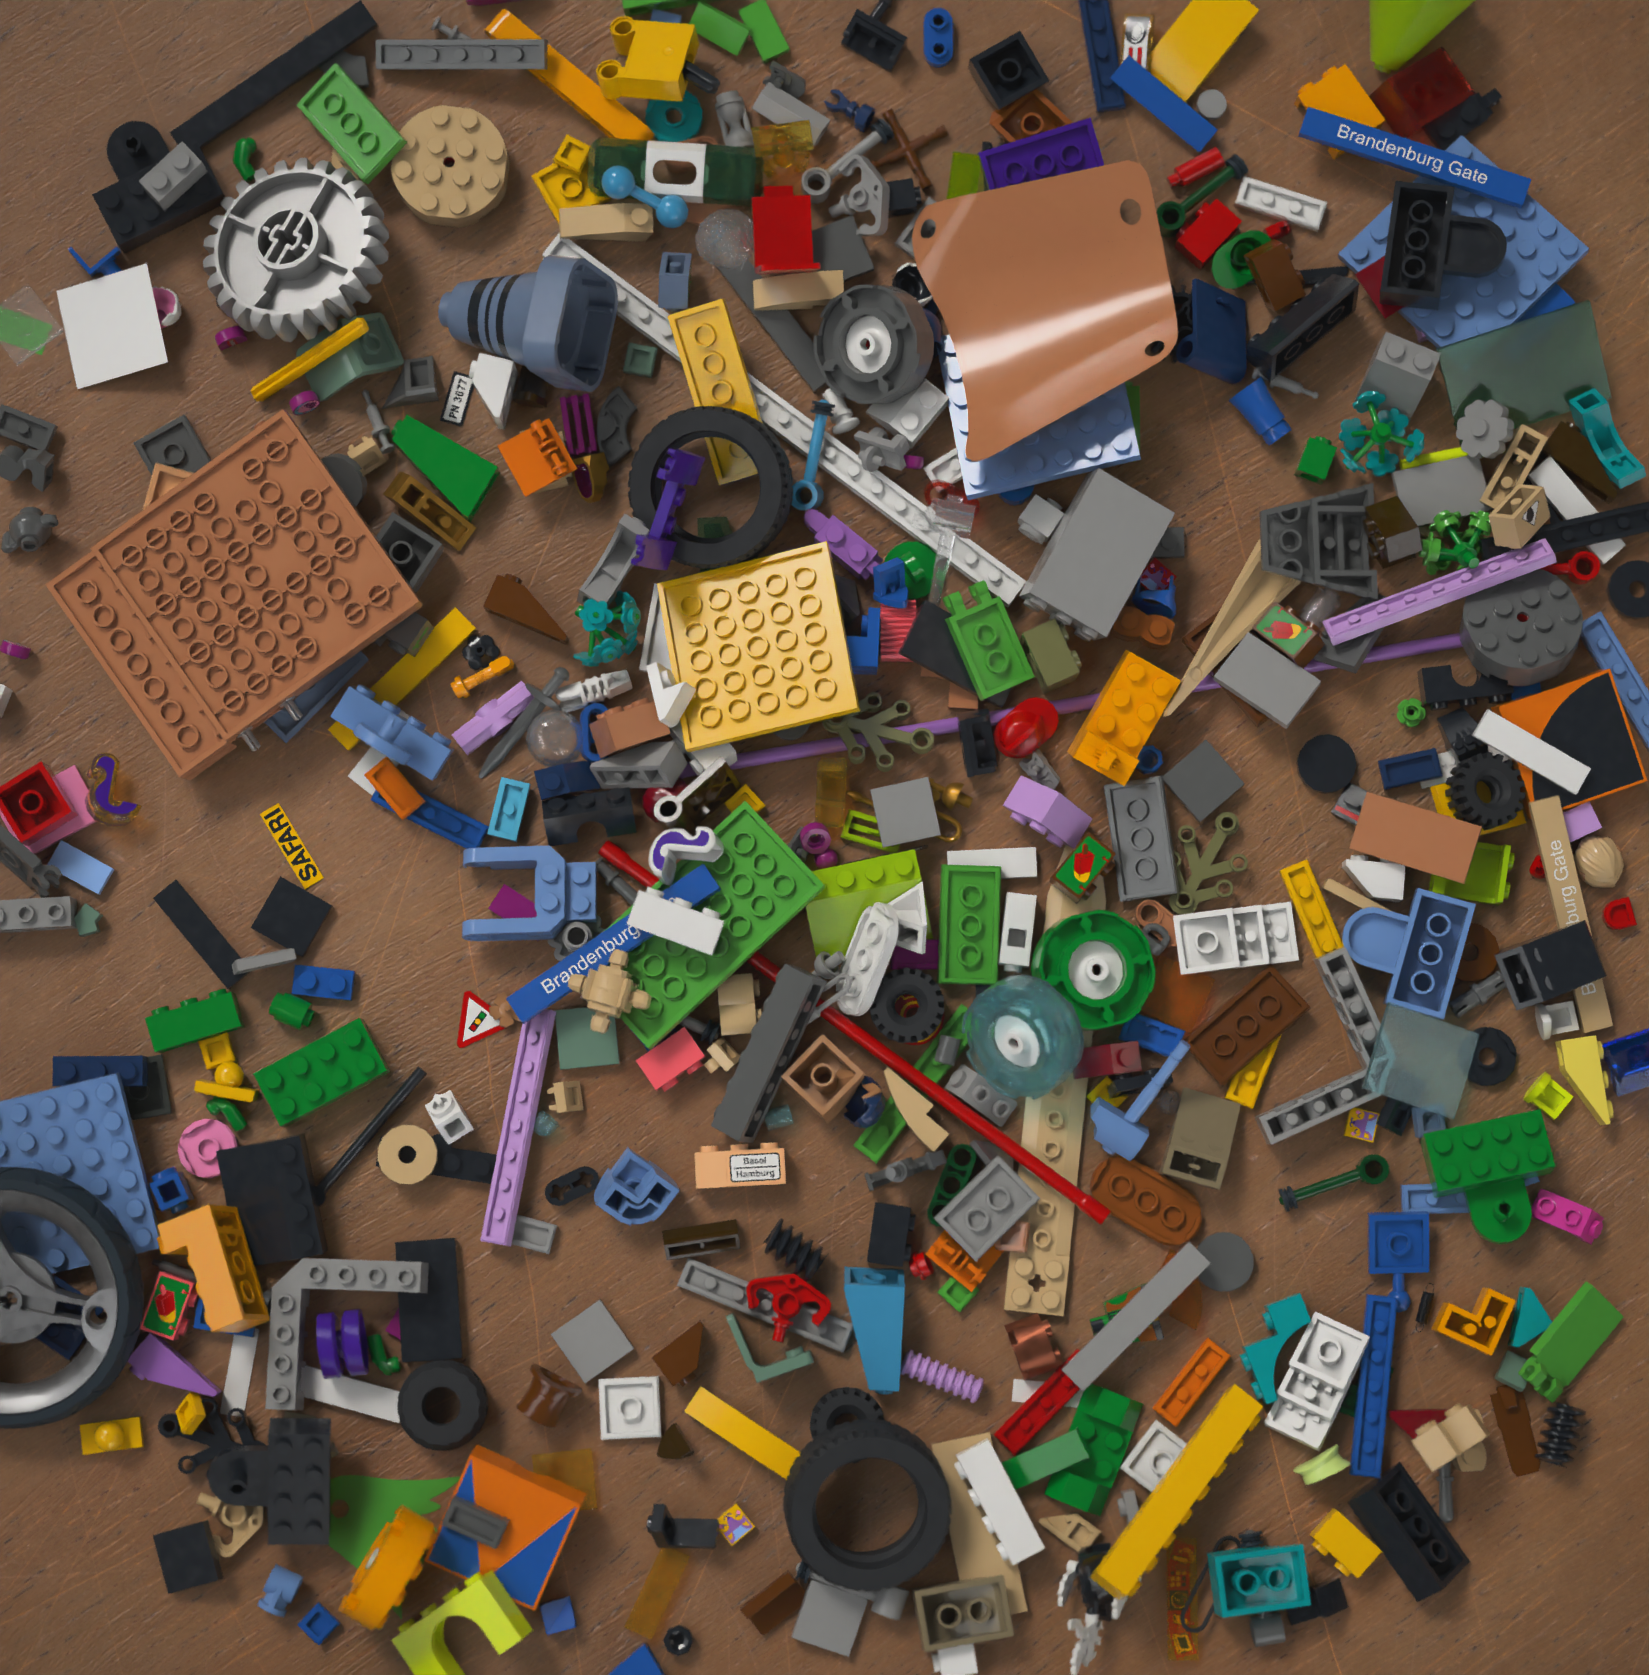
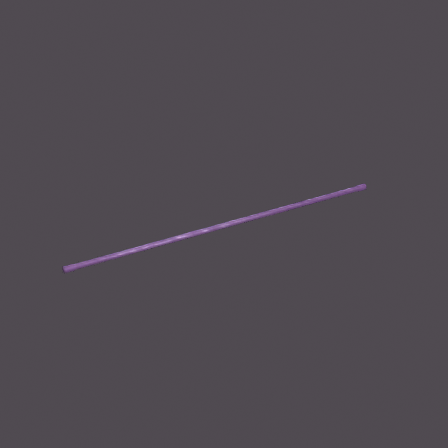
M1459 633L1371 648L1362 664L1463 646L1460 642ZM1312 659L1304 670L1311 673L1337 667ZM1207 675L1192 692L1222 687L1213 680L1211 675ZM1100 693L1049 702L1054 705L1058 715L1092 709ZM1015 707L989 711L991 726L997 725ZM957 717L894 727L912 733L917 728H926L933 733V736L959 732ZM862 733L853 734L857 744H861L863 747H870ZM840 737L739 753L736 754L738 761L732 764L730 768L732 770L846 751L848 749ZM879 737L882 744L895 742ZM687 762L688 764L679 776L682 779L697 776L689 762Z

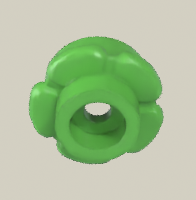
M1405 699L1398 705L1397 718L1400 723L1408 727L1418 726L1420 721L1424 720L1426 716V710L1418 699ZM1413 710L1414 714L1410 715L1408 711Z

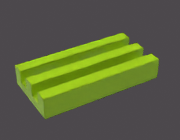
M851 809L848 810L840 838L889 853L899 850L900 844L883 848L880 842L848 833L850 828L880 837L879 830L851 822L854 817L877 824L875 816Z

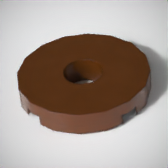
M1471 923L1465 944L1475 946L1477 956L1472 961H1467L1461 956L1455 977L1467 982H1474L1488 976L1497 964L1495 955L1499 952L1496 937L1489 929L1479 924Z

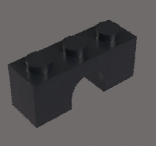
M1451 665L1421 668L1417 672L1422 707L1430 706L1431 711L1447 709L1448 704L1459 703L1460 707L1477 705V700L1488 699L1489 704L1502 703L1507 701L1506 697L1514 693V687L1507 685L1508 680L1491 674L1488 678L1477 669L1476 681L1472 686L1458 684L1453 678Z
M630 787L614 788L608 791L583 793L576 796L542 801L543 820L548 845L550 846L578 842V828L590 821L601 823L606 829L607 837L637 833Z

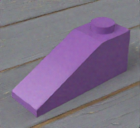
M150 1333L128 1360L132 1365L129 1368L130 1371L141 1380H144L146 1377L150 1381L212 1397L219 1396L222 1392L221 1389L159 1335Z

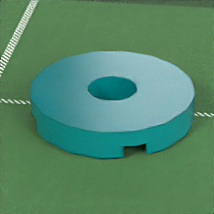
M687 90L682 102L650 99L645 110L646 125L652 130L657 141L680 142L695 138L703 124L701 105L698 99ZM671 110H677L682 114V119L678 123H670L666 120L667 113Z

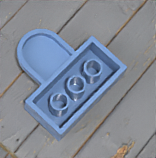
M362 684L357 687L349 686L330 717L354 731V735L402 765L410 766L430 780L436 779L454 751V748L449 746L452 741L438 732L431 735L424 730L427 725L413 716H409L408 719L404 718L399 714L402 709L387 700L380 703L374 699L376 693Z
M1417 888L1413 895L1408 916L1376 907L1364 908L1354 913L1347 920L1343 928V947H1346L1350 958L1357 964L1391 974L1383 1004L1443 1020L1476 904Z

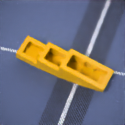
M702 1386L699 1387L684 1411L785 1479L790 1475L789 1470L794 1460L800 1456V1451Z

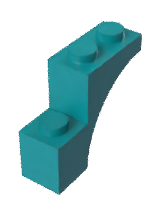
M1295 1293L1264 1305L1266 1311L1262 1314L1264 1323L1268 1331L1273 1329L1274 1334L1241 1347L1243 1354L1239 1356L1246 1372L1251 1371L1255 1381L1250 1383L1256 1400L1262 1399L1264 1404L1278 1400L1274 1387V1367L1282 1346L1297 1329L1312 1322L1301 1293Z

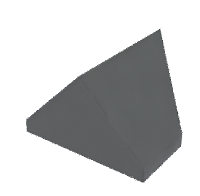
M433 356L404 360V367L382 409L439 401Z

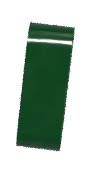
M967 1144L954 1146L947 1156V1163L944 1164L926 1213L928 1220L934 1226L942 1227L932 1217L933 1208L939 1204L946 1206L968 1182L975 1164L976 1154L973 1148ZM958 1149H965L970 1154V1161L966 1166H959L954 1161V1153ZM947 1177H955L959 1181V1190L955 1194H948L943 1189V1182Z

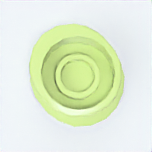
M1335 1445L1313 1459L1297 1466L1293 1471L1302 1475L1304 1483L1309 1485L1338 1473L1351 1463L1341 1457L1338 1452L1339 1446Z

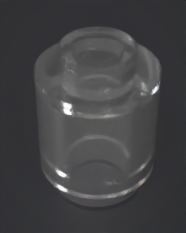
M1318 587L1301 608L1302 613L1299 619L1304 623L1310 621L1318 628H1324L1322 621L1332 618L1340 608L1341 603L1338 601L1340 596L1331 588L1325 587V589Z

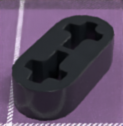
M579 1167L549 1182L545 1188V1197L549 1203L556 1206H562L596 1189L599 1183L598 1173L591 1167ZM585 1171L587 1175H593L594 1179L590 1181L591 1187L586 1188L585 1185L574 1187L573 1182L581 1179V1172ZM555 1184H558L560 1188L567 1185L571 1187V1190L563 1194L564 1199L562 1201H559L557 1197L552 1198L550 1195L554 1191L553 1186Z

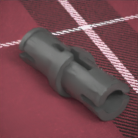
M1496 971L1495 974L1479 984L1473 983L1469 986L1470 989L1449 1001L1448 1004L1450 1008L1453 1007L1451 1010L1455 1016L1460 1018L1479 1004L1485 1005L1488 1003L1487 999L1507 988L1506 983L1503 981L1502 973Z

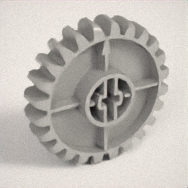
M299 158L295 163L294 169H291L287 162L282 160L275 164L274 174L271 175L265 169L260 168L255 171L254 177L256 182L250 185L246 181L241 180L236 185L239 196L236 199L224 197L220 204L226 211L225 215L213 216L209 222V225L217 234L206 237L203 247L210 253L203 260V269L210 276L207 285L210 292L217 298L219 307L228 317L233 318L242 329L249 332L255 330L261 338L269 340L277 334L284 342H292L296 338L298 330L307 340L314 339L318 332V326L323 325L327 331L332 332L338 326L336 317L342 314L346 319L351 320L356 316V310L353 306L354 302L357 300L362 303H368L372 295L366 286L381 282L383 274L375 265L384 264L388 261L389 252L382 245L389 239V230L382 222L384 212L364 182L357 180L348 169L343 167L335 169L329 161L321 160L314 167L308 158Z

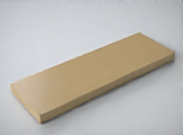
M990 1432L931 1444L933 1454L941 1466L950 1491L952 1513L950 1514L949 1533L959 1580L1004 1575L1010 1615L1026 1612L1027 1606L1018 1563L1012 1565L1010 1559L1003 1561L996 1547L997 1544L1001 1543L996 1532L991 1534L988 1532L982 1520V1517L986 1516L982 1505L977 1507L974 1505L968 1493V1490L972 1489L968 1478L962 1480L954 1466V1463L958 1462L956 1454L986 1438L989 1439L993 1447Z

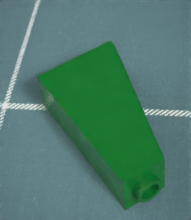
M406 415L403 421L399 419L391 432V435L394 436L392 438L394 445L462 517L471 522L499 476V468L409 415Z

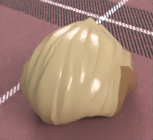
M1587 836L1578 844L1573 858L1577 873L1582 882L1584 881L1592 887H1615L1624 867L1620 847L1611 838L1601 836Z

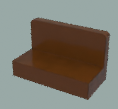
M787 1570L742 1605L740 1610L747 1619L751 1620L761 1635H765L801 1607L806 1592L791 1572Z

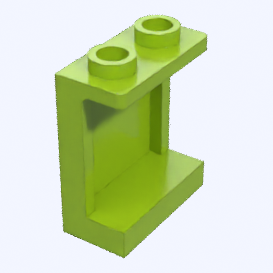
M1477 842L1465 884L1431 874L1428 891L1464 901L1496 906L1503 904V900H1507L1510 893V882H1506L1507 871L1512 870L1514 864V853L1510 852L1511 845Z

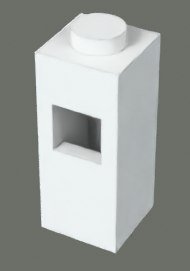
M1006 893L998 965H1004V971L1021 973L1022 968L1029 967L1037 895Z

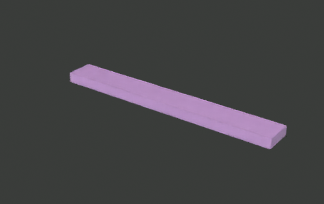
M1544 538L1525 545L1521 549H1514L1482 561L1474 569L1470 567L1463 568L1322 621L1323 626L1334 646L1557 562L1556 556L1548 541Z
M546 1009L527 1023H522L480 1239L483 1242L511 1246L555 1021L556 1011Z

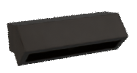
M736 1219L662 1231L666 1260L741 1249Z

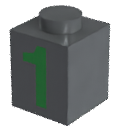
M414 612L384 635L390 641L388 646L400 655H404L407 652L415 657L434 627L426 618Z

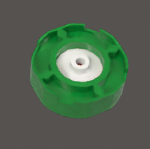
M1095 910L1060 919L1048 928L1034 950L1031 973L1037 998L1051 1017L1072 1029L1092 1031L1126 1023L1142 1010L1141 1007L1149 993L1153 990L1156 970L1149 942L1136 925H1132L1114 912Z

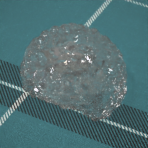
M719 209L709 214L700 223L698 232L695 234L696 249L699 251V256H702L705 261L710 262L715 267L727 270H735L737 267H741L742 264L751 258L754 252L753 221L749 219L748 215L733 209Z

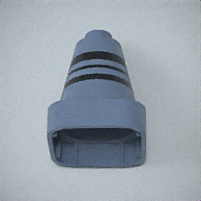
M548 255L541 262L538 271L458 283L452 292H446L442 296L438 315L441 325L448 327L451 336L455 340L523 365L556 388L592 392L599 386L604 374L617 314L618 293L614 280L588 260Z

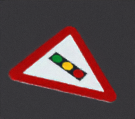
M471 991L464 992L457 1039V1046L459 1048H464L505 1029L500 1027V1019L494 1020L489 1015V1007L491 1006Z

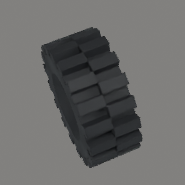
M1493 752L1480 753L1458 763V766L1450 771V774L1453 776L1446 780V784L1450 785L1451 788L1445 790V796H1451L1452 799L1451 802L1447 803L1449 809L1455 807L1457 811L1453 816L1456 819L1463 818L1465 822L1482 826L1484 831L1513 820L1517 816L1515 812L1521 811L1523 804L1519 803V801L1525 799V793L1520 792V788L1525 787L1524 780L1518 781L1517 776L1521 773L1518 769L1512 770L1510 768L1514 763L1510 760L1503 762L1504 756L1500 754L1493 756ZM1479 781H1483L1490 789L1491 800L1489 803H1484L1477 794L1476 787Z
M910 968L895 969L882 978L875 999L870 1007L871 1019L877 1030L890 1040L903 1044L924 1040L936 1030L944 1013V997L941 993V988L929 974L927 975L921 970ZM904 994L914 996L919 1005L917 1013L909 1018L900 1016L895 1010L896 1000Z
M842 1387L831 1390L820 1398L813 1409L810 1418L812 1440L814 1441L815 1437L823 1433V1431L832 1429L836 1424L837 1418L844 1413H851L858 1420L870 1419V1421H874L876 1419L885 1421L881 1407L870 1394L861 1389ZM867 1458L857 1459L848 1463H858L859 1461L863 1459L866 1460Z

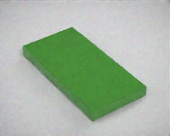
M334 63L297 104L298 108L366 184H369L407 144L405 138L337 63Z
M941 864L937 983L998 985L1001 866Z

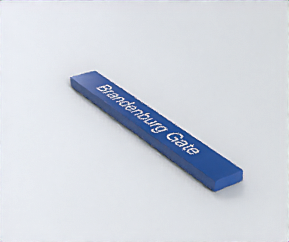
M1311 107L1307 108L1298 137L1520 209L1524 204L1531 182L1530 178Z
M703 863L662 892H664L663 899L674 902L675 898L678 897L693 903L691 907L693 909L720 891L721 888ZM629 914L506 999L520 1021L525 1024L573 991L568 987V981L572 974L587 976L589 969L598 971L599 965L610 966L608 961L615 949L629 953L654 936V934L627 925Z

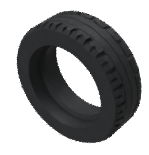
M717 406L692 407L668 416L666 420L663 419L652 428V432L648 433L640 443L639 451L635 452L631 463L632 470L629 471L628 487H630V491L628 492L630 507L633 508L632 515L644 522L646 528L651 530L662 497L663 479L658 478L657 474L660 468L665 469L668 457L672 458L671 455L667 454L669 448L680 449L685 444L703 437H719L729 440L740 446L750 456L756 466L760 480V495L754 513L740 529L723 537H699L685 531L676 523L672 534H667L666 539L677 542L671 560L683 565L696 568H721L748 561L770 546V543L777 538L783 524L787 521L794 490L792 488L793 477L792 470L789 468V459L775 435L755 418L737 410Z
M870 1419L853 1420L851 1423L847 1421L818 1434L815 1440L810 1441L800 1451V1456L794 1460L789 1470L790 1475L787 1476L784 1486L783 1509L791 1541L802 1561L807 1563L808 1568L819 1577H823L825 1581L836 1586H843L845 1589H853L854 1591H879L882 1588H892V1586H898L903 1581L907 1582L913 1576L918 1575L919 1571L925 1569L935 1558L934 1555L940 1551L942 1544L945 1542L944 1536L948 1534L951 1522L952 1503L949 1487L941 1466L931 1449L917 1435L911 1434L906 1428L876 1419L874 1421H870ZM862 1458H882L898 1464L913 1480L918 1494V1510L915 1521L901 1538L884 1548L858 1552L838 1547L823 1533L817 1520L816 1500L819 1489L833 1471L848 1462Z

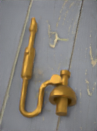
M930 777L929 783L931 789H933L931 792L934 802L939 799L940 793H942L943 804L948 809L952 810L955 803L969 809L974 798L961 792L964 786L963 783L952 782L944 787L934 782L935 779ZM846 790L845 793L853 800L861 801L873 807L872 800L864 797L863 794L857 791ZM936 810L937 817L956 827V834L952 837H947L943 834L934 837L947 843L957 841L962 834L961 824L956 819Z

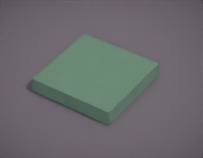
M587 1007L555 1010L560 1070L620 1064L616 1019L614 1017H609L611 1021L609 1028L605 1034L591 1030L592 1015H595L596 1012L589 1010Z

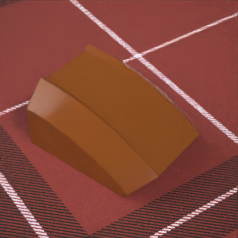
M1038 89L1000 110L996 108L992 112L989 124L1006 144L1073 123Z

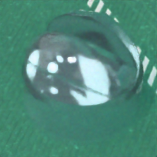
M541 1110L536 1115L534 1131L540 1136L552 1134L559 1126V1123L545 1111Z

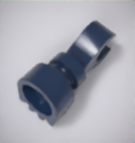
M830 90L831 94L839 98L840 101L837 104H831L824 100L827 109L831 112L846 113V117L850 119L854 117L855 128L865 133L874 118L876 109L865 103L859 107V103L855 101L850 102L840 90Z

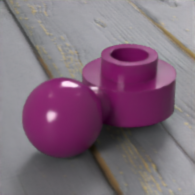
M818 822L810 823L803 827L800 832V841L805 851L815 854L814 862L819 869L836 866L838 856L833 849L828 848L831 843V837L827 827Z

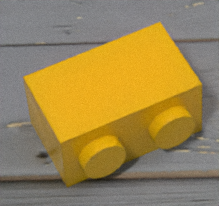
M1334 1508L1309 1534L1315 1540L1311 1545L1324 1557L1328 1553L1337 1560L1334 1566L1346 1577L1352 1574L1359 1578L1382 1552Z

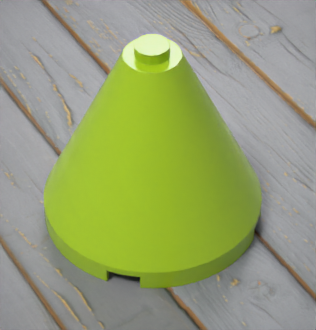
M1369 0L1371 61L1375 63L1374 68L1390 74L1391 70L1398 71L1475 0Z

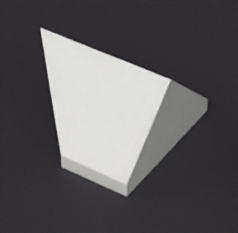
M922 881L888 903L895 909L898 916L899 931L896 945L919 954L925 953L927 931Z

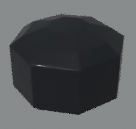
M678 1624L668 1628L663 1641L668 1652L679 1656L689 1652L694 1639L689 1628Z

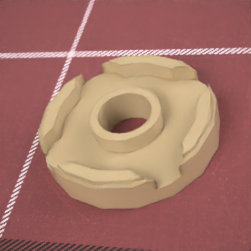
M401 1125L391 1129L382 1138L378 1147V1162L382 1172L390 1180L399 1184H415L424 1180L433 1172L437 1163L438 1149L434 1139L426 1130L415 1125ZM405 1146H411L415 1149L416 1157L411 1163H404L400 1159V1151Z

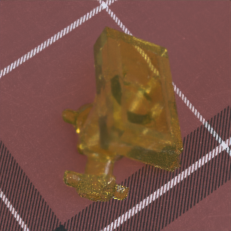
M809 120L751 127L755 157H759L760 168L767 178L777 174L775 168H787L791 165L795 166V172L801 171V173H805L809 166V157L811 155L807 150H814Z

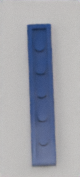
M1366 1294L1362 1333L1369 1336L1370 1339L1359 1364L1349 1475L1381 1478L1397 1297Z

